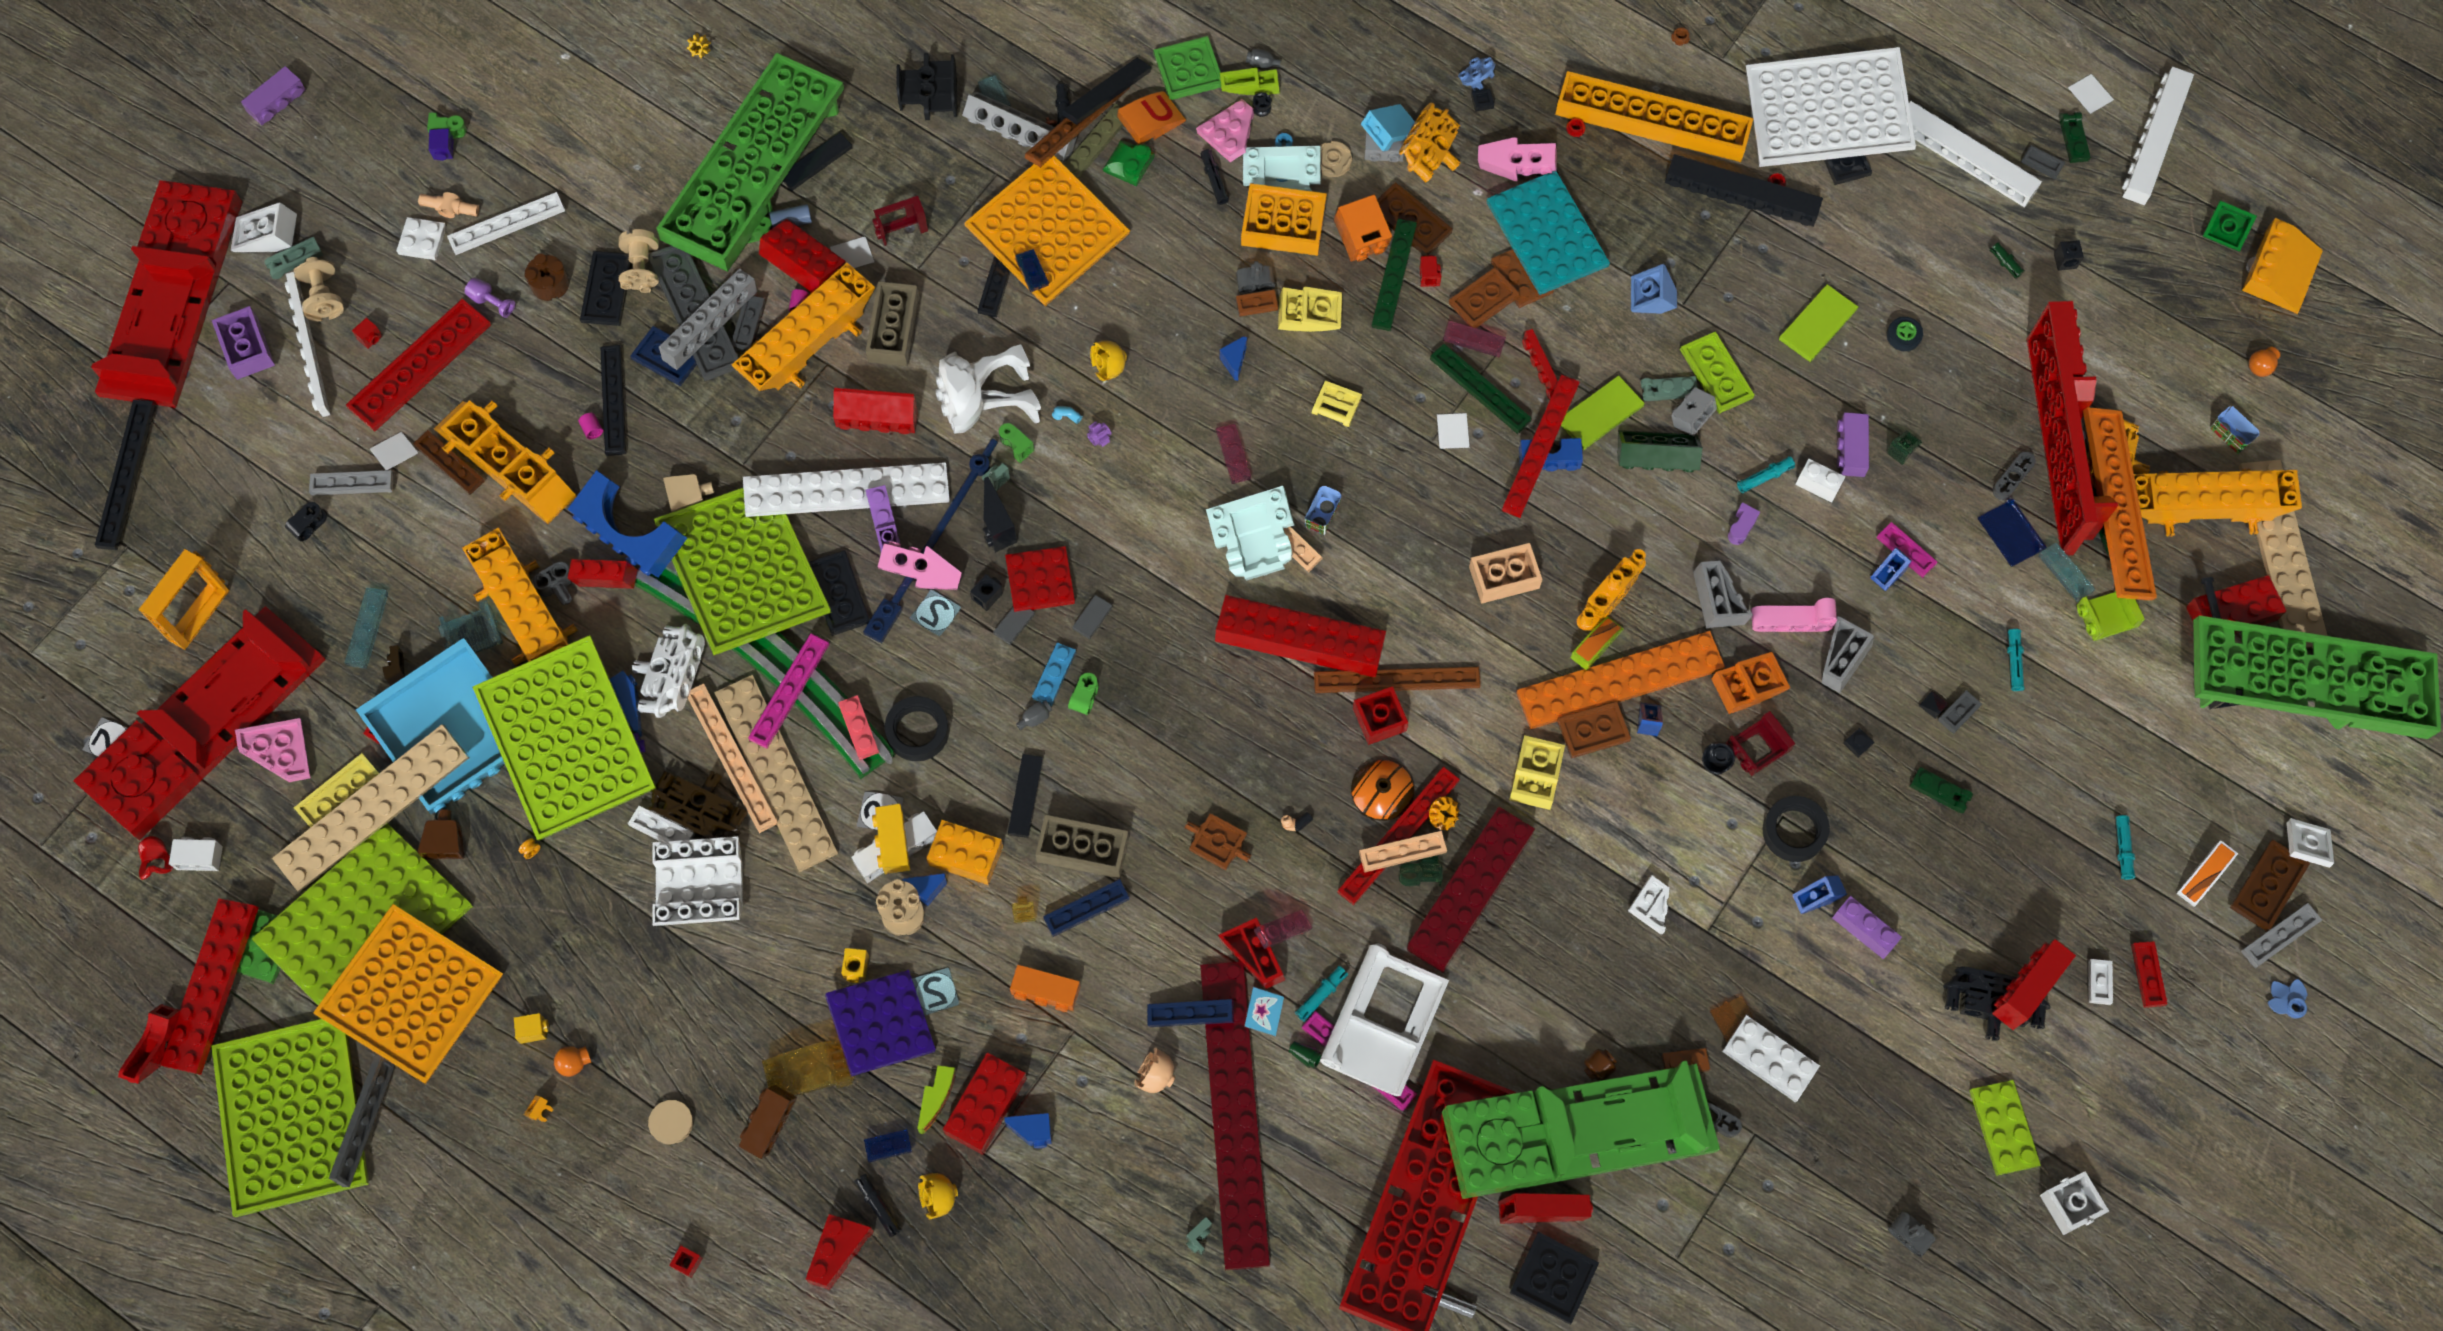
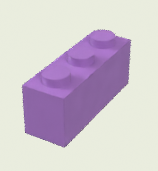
M285 66L243 99L241 103L247 113L262 126L279 111L286 108L295 98L301 96L306 89L301 80Z
M1844 413L1842 419L1838 420L1837 431L1840 432V438L1837 441V449L1840 450L1837 467L1840 468V474L1843 476L1865 477L1869 469V414Z
M1852 896L1845 901L1832 917L1882 959L1889 954L1902 938V936Z

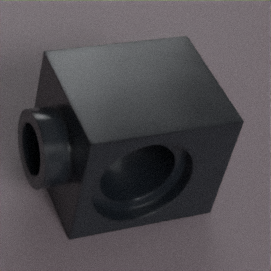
M2080 240L2060 242L2054 252L2058 271L2078 268L2084 258Z
M987 574L970 591L971 599L986 611L1003 594L1001 582L995 577H989ZM986 589H992V590H993V591H992L991 593H989V594L983 593V591L986 590Z

